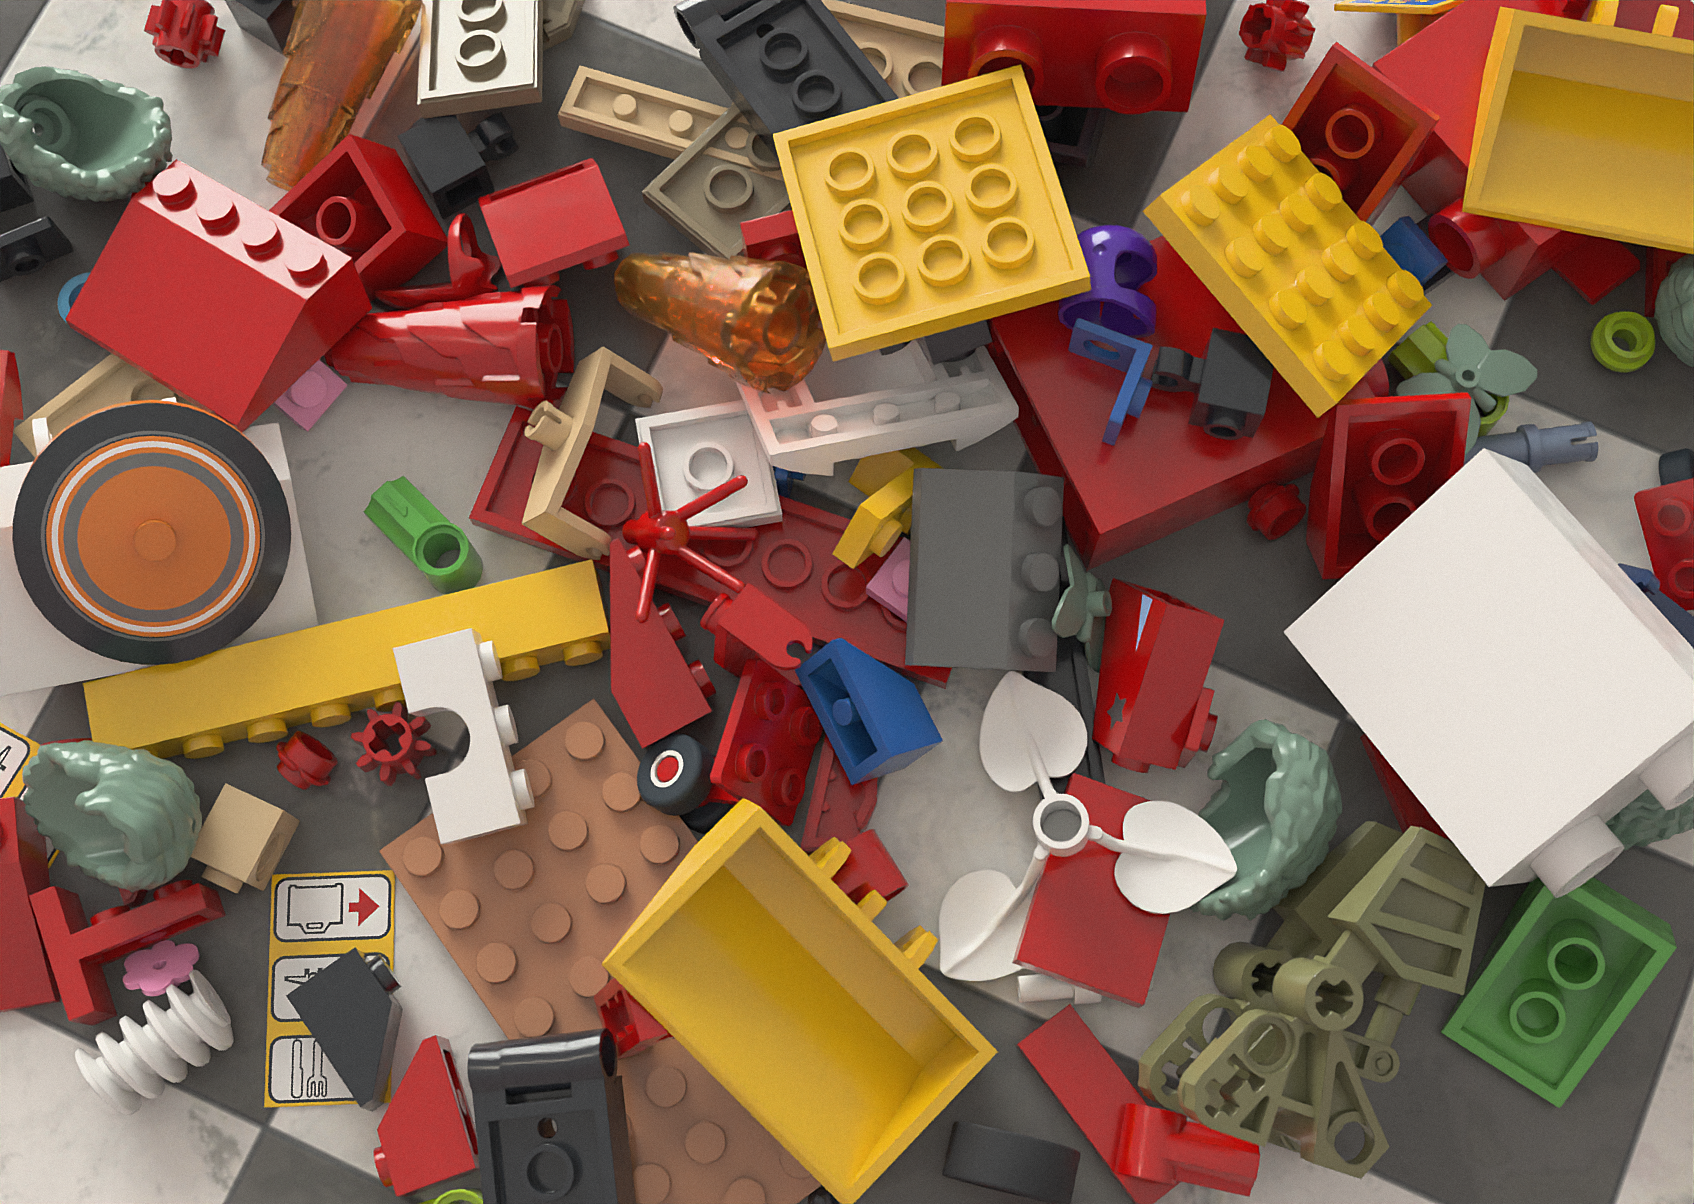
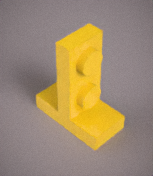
M915 447L861 458L848 482L869 498L859 505L832 554L852 569L873 553L879 557L885 555L902 531L907 535L911 533L914 469L944 468Z

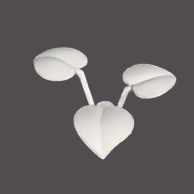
M1009 671L1005 674L987 703L981 724L979 750L985 771L991 780L1004 791L1011 793L1022 792L1038 782L1045 798L1039 803L1033 816V827L1040 844L1034 850V857L1017 890L1007 875L990 869L969 872L960 877L949 888L941 904L939 914L940 970L945 976L957 980L990 981L1009 976L1025 968L1012 962L1031 903V899L1026 897L1032 891L1050 854L1056 856L1076 854L1086 845L1088 840L1094 841L1109 850L1120 852L1121 855L1115 865L1117 886L1132 905L1154 914L1177 913L1190 908L1216 888L1232 879L1237 870L1235 860L1228 846L1214 828L1194 812L1172 802L1148 801L1133 806L1127 812L1123 821L1124 840L1116 839L1106 834L1100 827L1091 826L1084 805L1071 795L1057 794L1050 781V778H1062L1072 774L1081 764L1087 748L1085 723L1077 709L1064 697L1028 680L1015 671Z

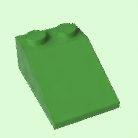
M1537 877L1534 881L1530 882L1514 905L1467 984L1464 995L1460 996L1442 1026L1441 1033L1556 1107L1561 1108L1676 950L1677 946L1671 925L1594 877L1575 890L1558 898H1555L1541 879Z

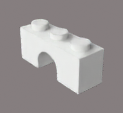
M472 628L393 648L408 713L422 717L442 711H453L462 717L470 733V747L463 762L450 772L425 778L440 843L454 844L528 824L525 809L535 806L534 797L526 770L520 769L515 771L509 745L518 743V734L510 706L508 704L498 705L492 681L502 679V670L493 641L482 642L481 634Z

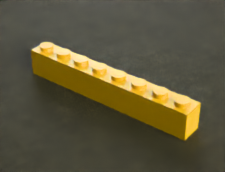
M591 559L217 650L193 660L155 665L85 682L83 687L92 741L125 746L131 750H147L153 756L160 759L184 754L186 758L196 759L219 754L224 751V743L248 738V741L251 743H264L281 739L287 736V728L310 722H312L314 727L339 725L351 719L350 712L375 707L376 711L390 712L396 702H401L407 708L393 648L472 628L480 633L482 642L493 641L501 665L502 680L504 681L530 678L540 672L539 666L562 660L569 666L591 663L603 656V650L611 649L610 619L600 576Z

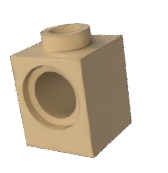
M225 783L198 833V840L190 857L207 864L201 877L238 894L244 882L264 891L300 820L274 805Z

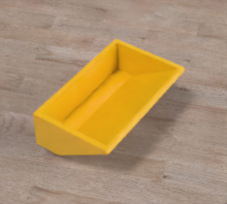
M1593 0L1586 22L1500 7L1483 73L1462 212L1694 254V41L1672 37L1679 8L1660 5L1652 33L1613 27L1619 0Z
M742 798L692 848L601 965L841 1204H854L998 1051L918 970L932 953L938 939L930 931L926 932L919 925L893 944L872 922L887 905V901L876 890H873L856 906L831 880L832 876L843 865L851 852V849L843 841L839 842L836 837H833L808 856L760 806Z

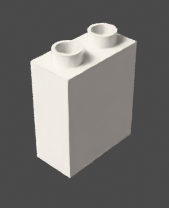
M1483 448L1284 631L1290 641L1489 887L1532 882L1539 877L1555 898L1564 896L1602 871L1623 851L1624 845L1605 823L1645 790L1648 789L1666 810L1673 809L1694 796V648L1526 464Z

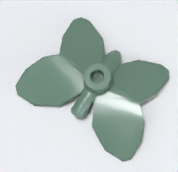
M1457 324L1451 329L1446 344L1447 360L1439 359L1435 362V369L1438 373H1420L1398 385L1396 393L1398 396L1468 392L1472 399L1465 450L1466 455L1476 444L1481 424L1476 404L1484 412H1489L1494 409L1496 400L1487 393L1505 397L1526 391L1537 379V369L1522 355L1506 349L1490 350L1481 334L1467 324Z
M1066 544L1063 548L1070 586L1064 591L1052 619V630L1063 638L1077 634L1076 638L1080 642H1086L1088 664L1096 673H1100L1106 616H1110L1112 611L1111 596L1100 578H1095L1090 572H1084L1081 562L1070 545Z

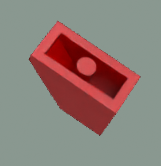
M437 1035L422 1040L377 1128L381 1146L374 1148L373 1151L376 1169L384 1187H394L396 1197L413 1196L480 1171L476 1128L449 1039Z

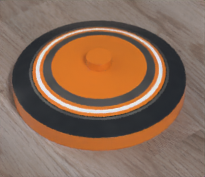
M140 400L114 404L98 409L68 425L50 440L38 454L22 482L13 516L12 540L18 572L26 591L42 615L59 632L83 648L106 658L133 664L162 665L193 660L210 654L241 636L260 618L274 599L287 569L291 548V523L283 489L271 465L253 442L236 427L218 416L187 404L160 400Z

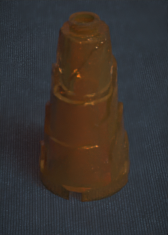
M423 0L292 1V5L296 7L283 52L286 61L267 118L271 121L261 161V166L269 171L266 178L269 183L289 192L349 135L366 98L371 99L394 53L400 54L418 19Z
M659 251L658 255L646 252L631 253L620 262L614 274V284L618 297L617 300L627 312L671 334L673 341L707 357L708 364L728 373L730 378L748 388L769 394L771 393L767 388H775L785 392L801 382L811 372L823 352L827 340L824 329L818 328L819 310L809 272L801 266L785 261L771 262L730 255V259L696 252L688 253L689 256L665 251Z

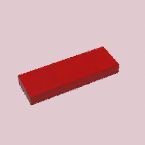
M1068 1004L1016 1045L1134 1204H1154L1181 1183L1176 1181L1174 1186L1114 1172L1126 1103L1148 1105L1071 1004Z

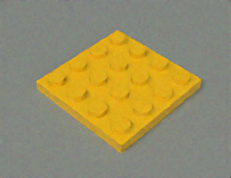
M1021 64L772 134L833 362L1091 290L1090 274Z
M1271 114L1175 183L1143 210L1150 221L1317 418L1337 404L1432 306L1424 296L1423 288L1418 279L1410 272L1401 269L1384 249L1378 232L1370 224L1361 221L1342 199L1341 191L1334 180L1317 170L1301 151V145L1295 134L1287 127L1278 124Z

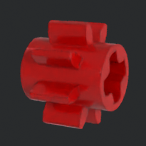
M162 0L161 6L151 5L144 32L154 36L152 45L155 46V53L159 58L174 66L187 69L197 68L200 65V61L207 63L209 55L218 57L226 30L216 26L218 17L214 15L215 9L206 0Z
M1266 0V4H1250L1243 16L1239 31L1242 42L1245 46L1249 47L1244 58L1279 72L1285 71L1287 60L1304 59L1305 53L1312 43L1313 33H1315V28L1310 20L1305 17L1310 6L1298 0Z
M401 702L395 703L392 714L379 715L373 709H368L367 715L370 722L367 724L364 732L351 734V739L364 747L367 752L356 762L357 766L366 773L373 771L381 765L380 780L385 785L391 787L396 781L397 774L409 773L412 777L419 780L421 773L417 766L421 763L424 756H434L437 753V750L431 744L423 741L421 735L428 732L432 726L430 722L422 716L416 717L410 723H407L408 710ZM396 733L400 737L399 743L403 749L398 754L392 755L388 752L390 748L386 739Z

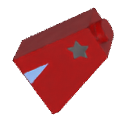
M1113 578L1109 589L1112 611L1110 616H1106L1092 739L1113 752L1111 762L1135 772L1148 773L1152 764L1176 770L1225 620L1168 592Z

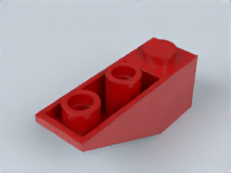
M617 538L610 542L611 692L643 749L711 712L712 710L706 699L717 692L700 660L697 659L687 665L675 642L684 638L686 634L668 602L656 608L652 600L648 620L645 623L637 622L635 615L646 560L638 545L626 551L620 539Z

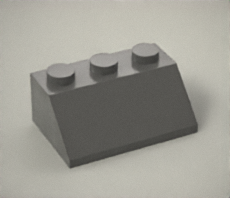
M914 469L905 665L1056 672L1057 634L1052 630V619L1059 604L1064 477L1019 471Z

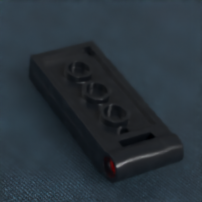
M684 0L673 7L676 19L685 36L694 48L700 49L699 54L703 63L779 163L772 134L899 99L821 0Z
M603 1028L478 1043L471 1047L468 1054L467 1074L473 1097L483 1204H636L622 1075L616 1076L618 1066L617 1050L613 1035L609 1029ZM552 1119L557 1125V1132L553 1128Z

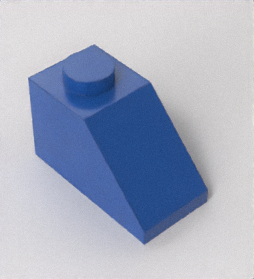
M842 638L830 641L805 661L800 668L795 669L852 785L905 769L943 742L914 683Z

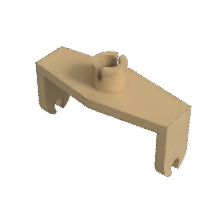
M601 347L579 361L559 410L548 401H542L528 419V423L536 427L528 425L524 431L527 438L543 444L522 525L578 556L593 560H600L602 553L607 556L610 554L611 537L603 530L562 508L561 505L594 429L603 391L605 389L625 402L643 408H650L653 400L659 403L663 393V387L657 379L605 347Z

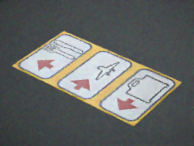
M392 870L272 875L264 1108L358 1104L286 995L354 947L364 953L369 960L380 954L393 971L395 873ZM392 1066L384 1103H391Z

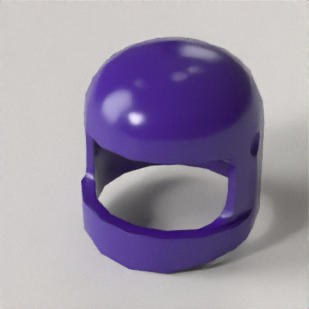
M1103 225L1082 231L1077 235L1090 274L1091 290L1059 299V321L1071 330H1073L1077 318L1132 338L1148 337L1154 334L1157 314L1156 304L1149 297L1137 292L1143 284L1151 281L1157 275V255L1153 245L1143 234L1118 225ZM1100 301H1103L1104 306L1100 319Z

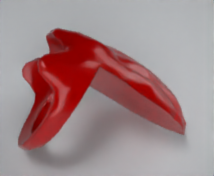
M461 213L451 222L448 231V262L451 282L373 290L379 300L400 310H410L427 303L460 301L485 293L498 292V287L491 283V279L498 274L501 268V261L497 256L488 255L481 251L470 217L466 213Z

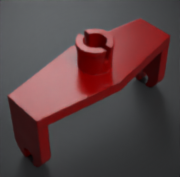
M749 582L734 601L725 592L719 595L709 606L700 622V627L715 635L713 661L741 679L746 660L749 658L761 659L799 688H803L795 672V669L801 667V660L790 656L787 653V649L791 644L799 643L805 648L806 653H812L813 641L808 627Z

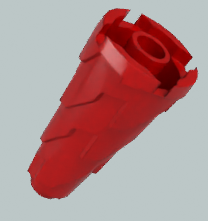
M535 285L521 288L522 290L485 293L460 301L427 303L410 310L367 313L324 356L330 367H334L340 375L349 377L353 383L392 385L407 390L442 394L456 399L518 405L533 410L542 401H548L559 410L568 387H556L558 373H574L575 348L572 317L567 299H551L552 297H557L559 291H562L559 287L555 285Z

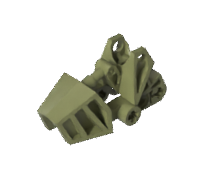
M1366 821L1327 854L1323 863L1320 866H1316V869L1308 875L1304 885L1299 888L1289 889L1287 897L1281 899L1278 905L1272 907L1285 921L1266 947L1240 941L1230 943L1220 951L1214 962L1213 977L1215 985L1224 996L1212 993L1198 996L1186 1006L1145 1050L1138 1061V1086L1140 1090L1151 1101L1168 1109L1186 1114L1195 1122L1210 1129L1266 1147L1268 1142L1300 1153V1158L1313 1164L1362 1179L1390 1146L1367 1097L1360 1076L1380 1083L1389 1082L1396 1076L1399 1071L1400 1061L1397 1052L1391 1045L1403 1016H1410L1422 985L1464 995L1485 881L1452 841L1422 827L1410 826L1403 834L1378 822ZM1371 971L1384 974V977L1374 998L1378 1005L1363 1037L1344 1029L1353 1024L1361 1013L1364 1001L1361 985ZM1252 973L1257 974V978L1252 977ZM1222 1007L1230 1016L1231 1026L1219 1039L1215 1038L1209 1044L1203 1035L1204 1019L1209 1012ZM1184 1041L1201 1053L1196 1059L1190 1057L1194 1052L1183 1047ZM1167 1062L1179 1066L1176 1075L1180 1081L1176 1089L1164 1085L1167 1078L1161 1070ZM1355 1121L1360 1124L1364 1131V1146L1359 1155L1351 1160L1344 1161L1335 1150V1137L1346 1123Z

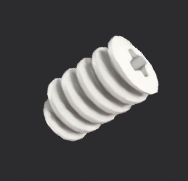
M193 969L189 972L194 990L189 996L173 984L166 988L171 1006L167 1011L162 1010L150 1000L143 1003V1010L148 1022L145 1026H139L127 1016L121 1018L119 1024L124 1040L120 1043L104 1032L96 1035V1042L101 1054L97 1059H94L85 1050L77 1048L75 1052L76 1061L83 1077L97 1095L115 1110L125 1115L136 1113L142 1105L141 1095L149 1099L162 1095L165 1089L164 1078L172 1083L181 1082L188 1074L187 1062L196 1067L204 1066L211 1058L210 1046L219 1051H226L232 1046L234 1039L230 1016L217 992L199 971Z

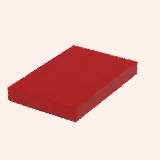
M1073 773L1069 778L1064 793L1075 797L1084 805L1091 826L1100 827L1106 834L1120 840H1124L1123 821L1127 812L1135 805L1151 801ZM1088 840L1086 845L1076 854L1070 856L1050 854L1039 874L1012 963L1136 1008L1144 1006L1170 914H1154L1143 911L1132 905L1121 893L1115 879V865L1121 855L1120 852L1109 850L1094 841Z

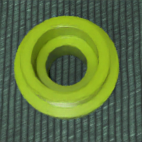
M1628 311L1615 312L1602 318L1595 326L1591 334L1590 344L1595 358L1604 367L1615 372L1627 373L1638 370L1652 357L1655 350V334L1650 322L1642 315ZM1619 337L1624 339L1629 345V352L1617 347L1612 338Z

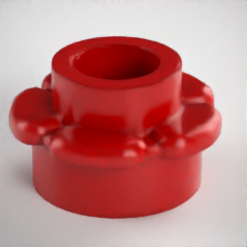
M1271 482L1261 487L1248 502L1247 506L1250 512L1247 516V524L1253 531L1259 530L1268 540L1277 539L1288 533L1300 522L1306 512V505L1298 497L1299 488L1292 483L1287 484L1285 487L1279 486L1276 482Z
M296 731L288 742L280 741L277 744L276 750L281 761L276 767L279 773L290 783L300 789L307 790L311 785L322 786L328 785L331 782L328 774L337 765L338 761L335 755L319 740L305 732Z

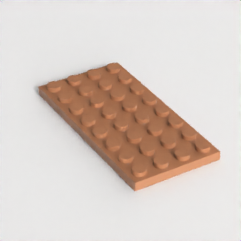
M593 698L512 756L515 771L525 769L532 788L535 806L525 809L528 824L454 844H441L434 814L431 813L379 850L509 1040L603 1029L593 996L614 977L601 964L692 848L698 843L679 815L664 814L643 800L637 787V773L640 761ZM675 1038L651 1045L637 1055L617 1060L616 1076L622 1075L636 1204H798L822 1186Z

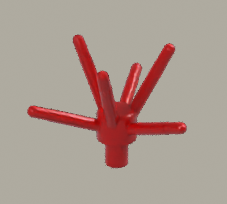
M646 442L640 443L638 454L648 511L643 513L639 519L627 521L622 530L623 538L628 544L638 545L644 553H647L635 615L637 622L645 623L649 618L661 555H674L718 583L740 594L746 586L743 581L686 546L689 540H755L758 537V531L755 528L689 526L687 520L747 486V477L739 475L675 511L662 510L651 447Z

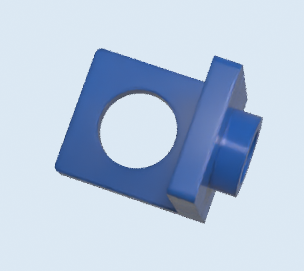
M1077 318L1068 350L1127 373L1102 439L1103 442L1114 446L1126 415L1139 418L1153 381L1142 377L1153 345ZM1089 340L1106 343L1118 352L1102 349Z

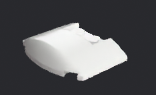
M818 321L766 339L767 353L761 355L747 366L741 354L730 360L732 375L770 465L794 472L834 476L835 462L860 459L912 447H922L948 440L951 441L957 452L1002 429L1018 418L1019 406L984 345L978 347L966 359L957 362L943 361L936 365H933L918 339L912 340L906 347L892 354L882 356L878 349L833 362L822 321Z

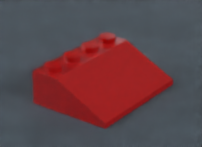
M176 159L132 197L65 320L70 328L195 406L220 417L243 433L372 309V305L352 257Z

